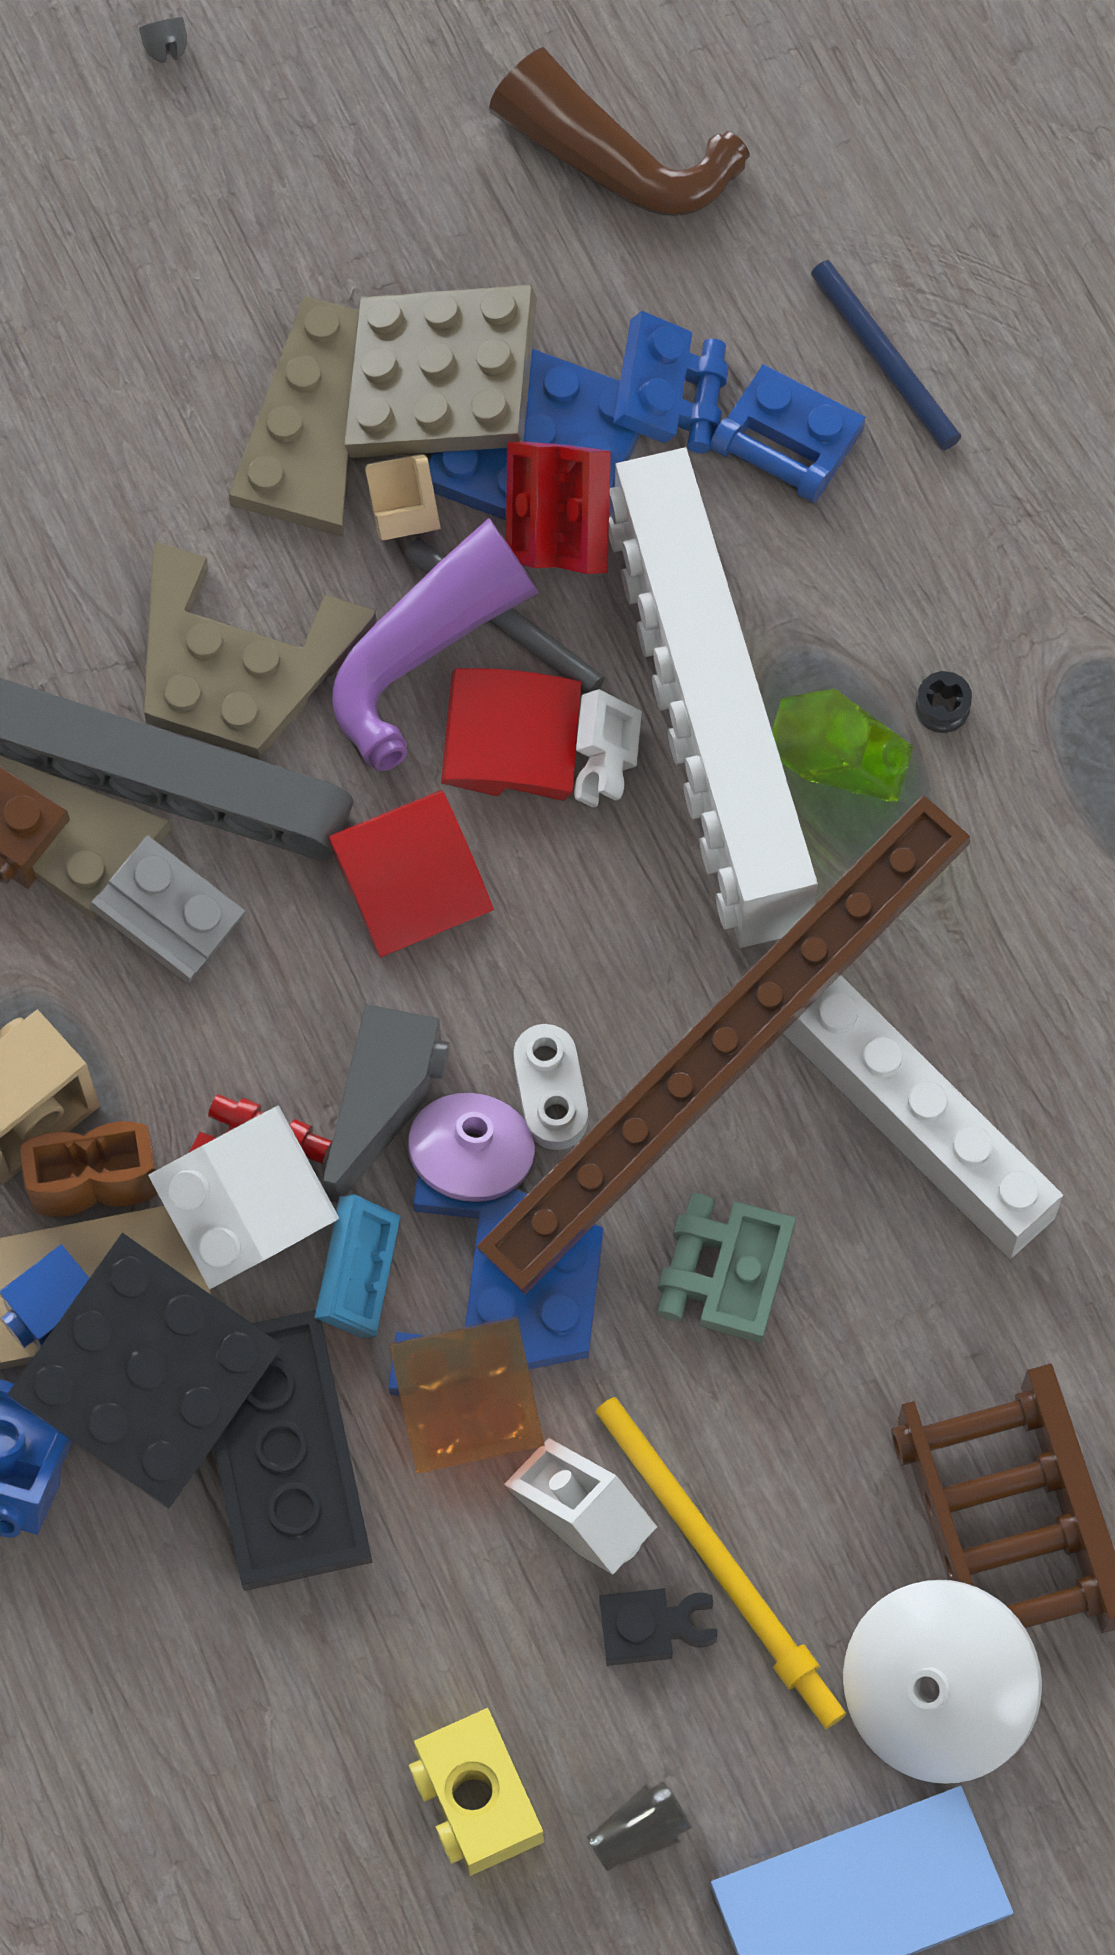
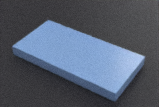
M962 1786L710 1882V1887L737 1955H914L1013 1915V1910Z

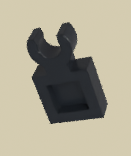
M665 1588L599 1595L606 1666L672 1659L671 1640L682 1639L686 1644L697 1648L708 1647L717 1642V1629L698 1630L689 1622V1616L694 1611L713 1608V1596L711 1594L703 1592L693 1593L685 1597L679 1606L667 1607Z

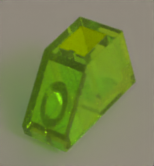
M835 688L781 698L772 729L781 763L808 781L886 801L899 800L913 749L910 743Z

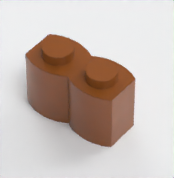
M132 1121L112 1122L96 1127L84 1136L72 1132H50L33 1137L20 1146L25 1190L34 1212L39 1215L48 1217L75 1215L91 1208L97 1202L116 1207L132 1206L148 1201L158 1195L148 1176L157 1170V1163L149 1129L145 1124Z

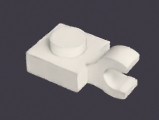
M600 689L582 695L576 751L588 756L589 760L576 779L574 796L576 800L590 807L598 806L599 793L613 800L621 799L624 790L623 771L637 766L642 715L641 710Z

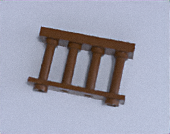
M1052 1363L1027 1370L1021 1385L1022 1392L1015 1394V1401L922 1426L915 1401L902 1404L897 1421L899 1426L891 1428L894 1449L901 1466L908 1464L912 1466L947 1579L974 1586L971 1579L973 1574L1063 1549L1067 1555L1076 1554L1083 1575L1082 1578L1076 1579V1586L1007 1605V1607L1019 1619L1024 1628L1084 1612L1088 1618L1097 1617L1102 1633L1115 1630V1550ZM1023 1426L1026 1432L1035 1430L1042 1451L1041 1454L1035 1456L1036 1462L942 1488L931 1451ZM1042 1487L1046 1493L1055 1491L1063 1514L1056 1517V1524L962 1550L951 1516L952 1512Z

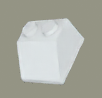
M279 1105L148 1175L209 1289L255 1266L339 1219Z

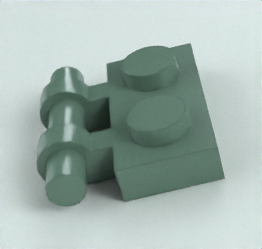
M693 1193L690 1195L686 1213L677 1217L673 1231L677 1244L670 1267L663 1268L657 1286L658 1290L662 1292L657 1315L667 1320L681 1321L687 1300L705 1302L700 1320V1327L762 1343L794 1231L796 1217L734 1201L728 1224L710 1220L715 1204L714 1199L703 1194ZM710 1246L720 1249L713 1277L695 1273L702 1247Z

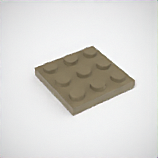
M532 285L361 297L344 443L350 458L507 448V442L509 441L524 442L537 300Z

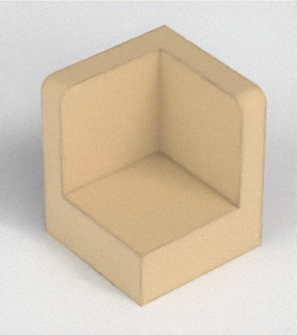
M424 454L372 463L366 466L365 472L377 535L382 541L441 529L429 463Z

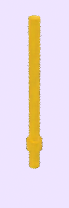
M612 1397L596 1409L595 1413L777 1663L773 1666L774 1671L788 1690L796 1688L825 1729L835 1725L847 1713L818 1675L817 1671L821 1667L805 1644L797 1646L617 1397Z

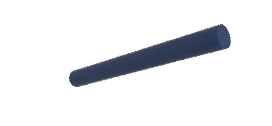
M829 260L819 263L812 270L811 276L941 449L947 450L953 447L961 439L959 431Z

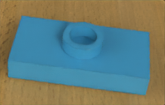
M355 1194L340 1196L336 1212L339 1219L334 1222L315 1318L361 1339L376 1337L401 1216Z

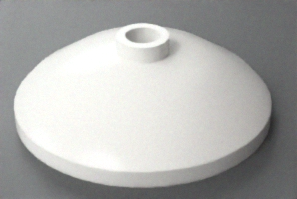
M927 1580L907 1585L888 1594L878 1601L861 1619L853 1632L845 1655L843 1668L844 1694L856 1729L865 1743L885 1763L905 1775L919 1780L944 1784L970 1781L992 1772L1008 1761L1020 1749L1029 1736L1038 1715L1042 1695V1678L1038 1656L1029 1634L1019 1619L1000 1600L966 1583L952 1580ZM924 1676L931 1677L938 1683L940 1692L936 1700L929 1699L923 1695L920 1683Z

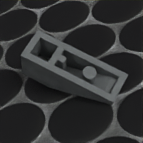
M365 1004L323 1179L325 1192L331 1202L338 1203L340 1196H345L428 1099L432 1078H444L450 1042L441 1041L439 1018Z

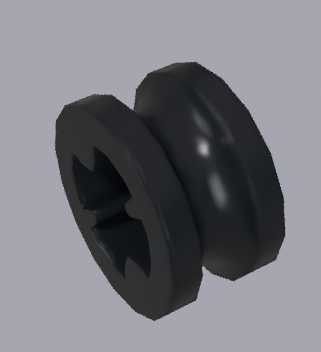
M939 671L930 674L922 681L918 688L915 711L919 721L927 729L937 733H949L959 729L965 724L970 713L972 703L970 686L962 676L953 672ZM940 693L944 699L955 697L953 711L948 712L943 705L933 708L934 694Z

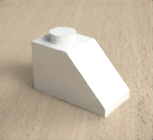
M550 1438L504 1484L518 1500L575 1552L611 1574H614L623 1563L634 1557L641 1544L657 1528L656 1524L615 1474Z

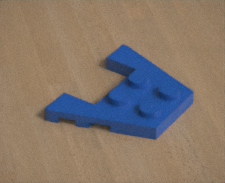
M417 1175L414 1212L479 1219L464 1337L462 1339L396 1332L388 1387L389 1395L401 1396L414 1393V1389L443 1383L446 1386L469 1382V1378L502 1371H507L510 1374L589 1358L603 1242V1227L594 1224L524 1295L479 1252L477 1245L527 1194L515 1189L493 1200L480 1202L462 1201L437 1192Z

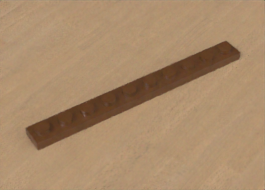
M923 795L477 1245L479 1252L525 1295L970 844V835Z

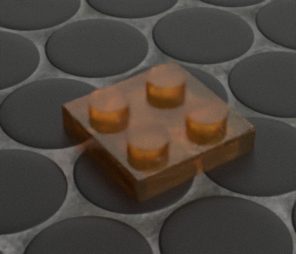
M517 1316L389 1343L417 1474L545 1446Z

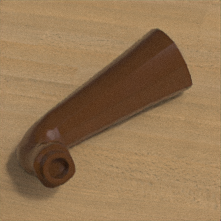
M544 47L533 51L522 59L504 77L490 100V113L529 140L637 207L661 215H686L705 208L719 196L729 181L736 178L745 169V161L750 157L745 143L733 132L726 131L723 135L716 134L708 140L704 158L694 167L674 170L663 166L588 96Z

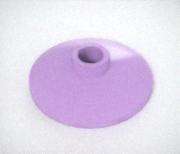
M477 1093L447 1095L428 1104L413 1121L408 1138L409 1158L419 1177L431 1188L445 1196L470 1202L497 1199L515 1190L529 1174L535 1152L533 1135L527 1128L523 1117L503 1101ZM467 1133L477 1134L481 1137L473 1138L468 1136Z

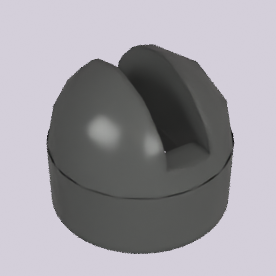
M183 17L161 20L139 27L143 46L148 55L154 60L165 63L166 47H169L174 60H178L184 54L187 47V32Z

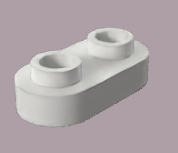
M540 1024L530 1027L519 1036L514 1046V1068L524 1120L527 1128L533 1135L534 1142L550 1150L567 1149L580 1141L588 1125V1106L575 1043L565 1030L555 1025ZM548 1046L553 1048L557 1054L551 1060L541 1061L533 1053L539 1047ZM559 1104L564 1106L568 1113L564 1118L554 1120L545 1114V1110L551 1105Z

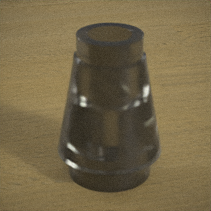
M663 1781L651 1789L648 1784H645L605 1820L596 1831L589 1834L587 1838L602 1865L609 1871L617 1865L621 1866L681 1843L679 1835L691 1829L692 1826L667 1783Z

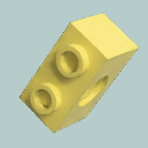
M488 1708L414 1741L419 1760L408 1766L423 1801L426 1802L436 1797L446 1822L435 1826L451 1864L463 1859L469 1875L472 1876L544 1843L543 1829ZM475 1779L486 1783L492 1791V1796L484 1807L478 1810H467L455 1802L454 1793L463 1782Z

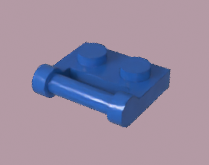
M762 364L729 416L723 419L717 427L710 442V450L723 457L733 454L798 488V496L811 503H815L863 431L866 417ZM749 428L813 461L815 464L807 467L744 433Z

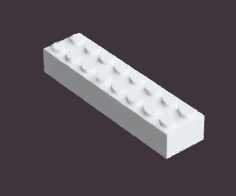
M687 448L615 463V487L610 488L609 510L611 514L609 517V539L614 553L623 551L626 569L621 570L622 582L629 605L638 603L642 621L637 622V633L644 657L654 656L657 674L652 675L653 689L660 711L669 709L673 728L668 729V739L676 765L685 763L689 782L684 783L683 786L688 811L692 819L701 817L705 837L700 838L699 842L704 866L708 874L718 873L721 893H716V904L721 924L724 930L734 928L739 948L780 939L815 905L818 883Z

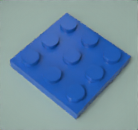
M532 348L524 442L570 445L611 451L610 488L615 487V463L630 459L641 434L613 423L620 385L619 380ZM507 448L433 453L429 461V469L434 494L506 520Z

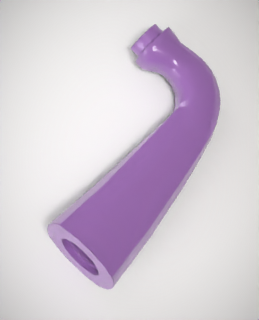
M490 518L441 560L354 646L338 671L333 687V708L338 725L346 737L358 747L367 765L375 767L377 771L390 770L399 765L407 756V743L399 728L383 722L379 718L378 700L383 690L390 683L482 624L539 594L533 581Z

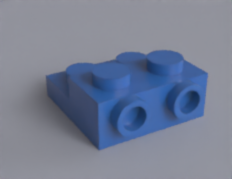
M0 1379V1536L16 1537L21 1533V1530L38 1535L60 1486L61 1467L72 1442L6 1395L15 1383Z

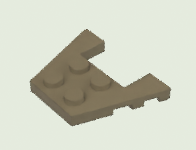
M156 541L152 558L144 703L146 723L260 759L309 703L308 697L327 675H334L346 659L345 655L361 636L364 637L376 624V610L325 594L304 646L297 647L190 613L209 568L207 557Z

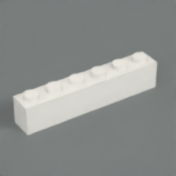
M841 975L783 1033L1010 1260L1056 1218L1063 1194Z

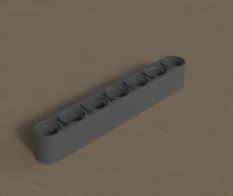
M0 678L1 756L59 778L318 860L332 858L334 852L328 836L344 829L354 803L352 796L342 788L317 778Z

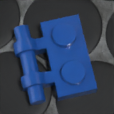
M641 311L630 320L613 423L662 443H666L677 433V427L689 431L687 442L689 450L696 453H707L710 451L712 435L721 422L722 412L717 407L719 390L727 384L729 365L724 361L726 344L719 339H707L703 342L701 357L689 352L692 331ZM685 381L696 385L694 403L682 399Z

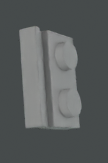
M148 835L109 880L103 891L95 897L90 906L91 910L187 984L190 983L194 975L212 956L245 913L243 908Z

